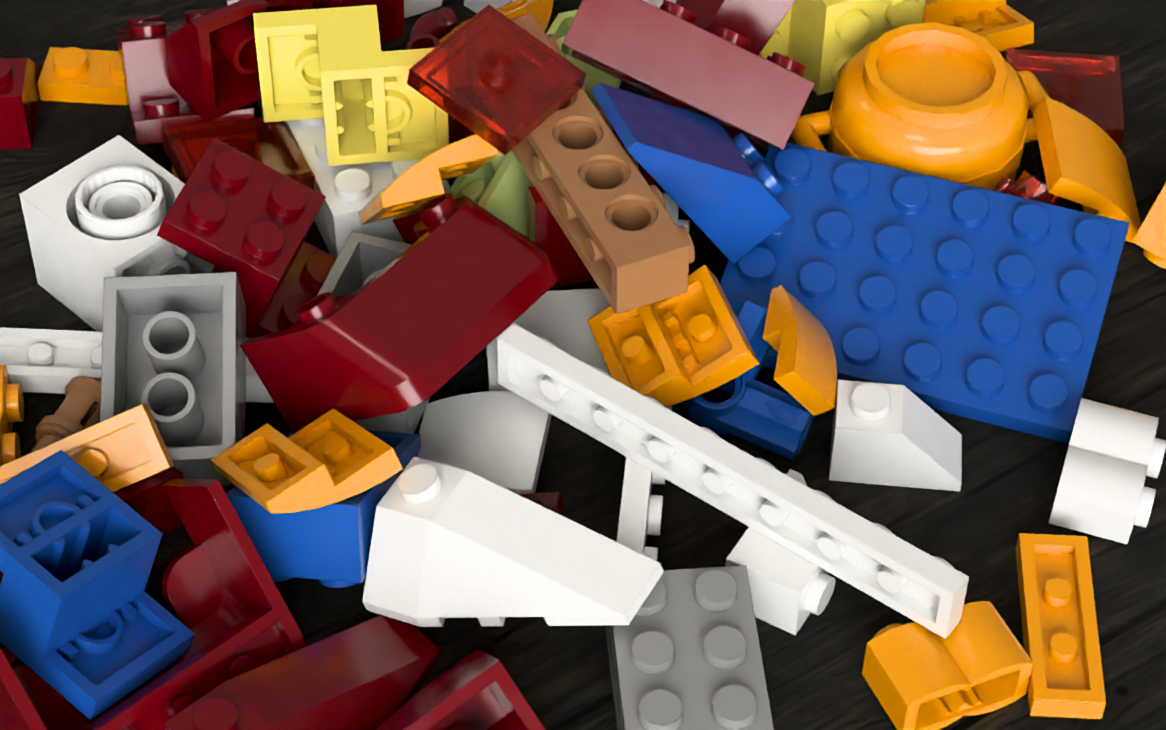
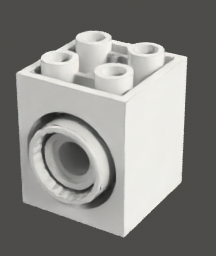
M118 135L20 193L19 196L38 284L95 331L102 332L104 278L212 273L213 264L157 236L163 219L185 184Z

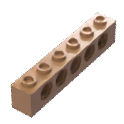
M532 14L464 32L465 74L467 82L615 314L627 312L688 292L689 264L693 263L695 259L694 245L689 232L684 226H677L666 211L665 202L660 190L656 185H648L639 171L635 158L626 150L625 146L620 144L612 132L611 123L602 108H596L588 97L579 72L577 70L570 71L562 59L555 37L552 34L546 35Z

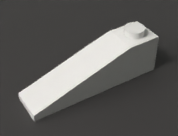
M413 457L376 506L362 602L367 611L419 627H443L445 618H478L481 626H503L506 617H543L548 626L629 625L664 571L660 562L468 470Z

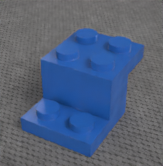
M60 450L0 485V571L3 573L0 584V642L88 719L92 720L187 654L195 633L144 591L163 534Z

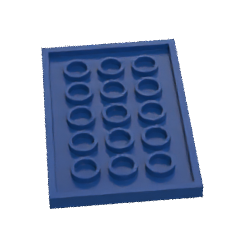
M786 143L784 150L780 151L769 146L764 163L786 189L778 198L791 218L736 263L733 264L728 259L720 285L729 303L731 301L740 303L747 300L768 310L771 289L782 285L827 330L836 356L837 383L838 380L904 385L933 410L1069 444L1125 244L1129 222L791 143ZM773 347L763 366L775 369L778 352Z

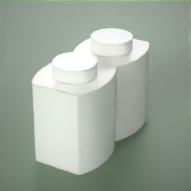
M1081 398L1048 524L1128 544L1133 525L1146 528L1156 489L1144 486L1146 476L1158 478L1166 449V440L1155 438L1159 418Z

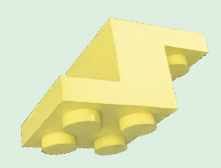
M796 0L758 56L767 59L768 56L772 57L773 52L788 56V58L806 67L803 77L815 83L813 90L818 96L833 92L842 65L861 48L877 40L885 32L907 24L923 23L926 0H904L893 7L884 0Z
M377 5L253 13L264 123L324 118L328 166L423 159L449 145L447 69L444 47L382 51Z

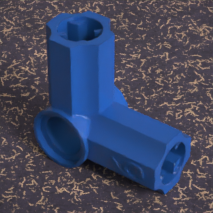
M747 300L740 303L731 301L730 305L760 364L716 388L730 394L731 398L724 402H708L701 395L686 400L688 418L692 423L699 427H706L717 435L729 433L794 461L808 436L815 416L790 394L756 381L772 348L762 338L767 309Z

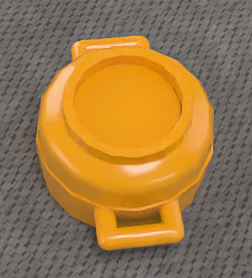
M935 22L907 24L885 32L881 37L865 45L841 67L834 88L830 109L799 116L791 137L795 144L1010 194L1013 189L1017 169L1020 166L1025 143L1038 140L1034 118L1027 119L1028 110L1030 109L1033 113L1044 97H1050L1032 72L1028 70L1016 71L987 39L957 26ZM828 134V150L825 149L819 136Z

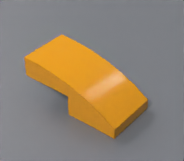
M782 285L771 289L762 338L778 352L773 379L813 416L834 409L837 394V365L833 344L827 330Z

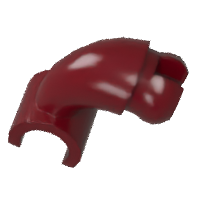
M443 7L438 11L430 10L423 14L416 21L410 32L406 50L440 47L439 40L458 26L453 9Z

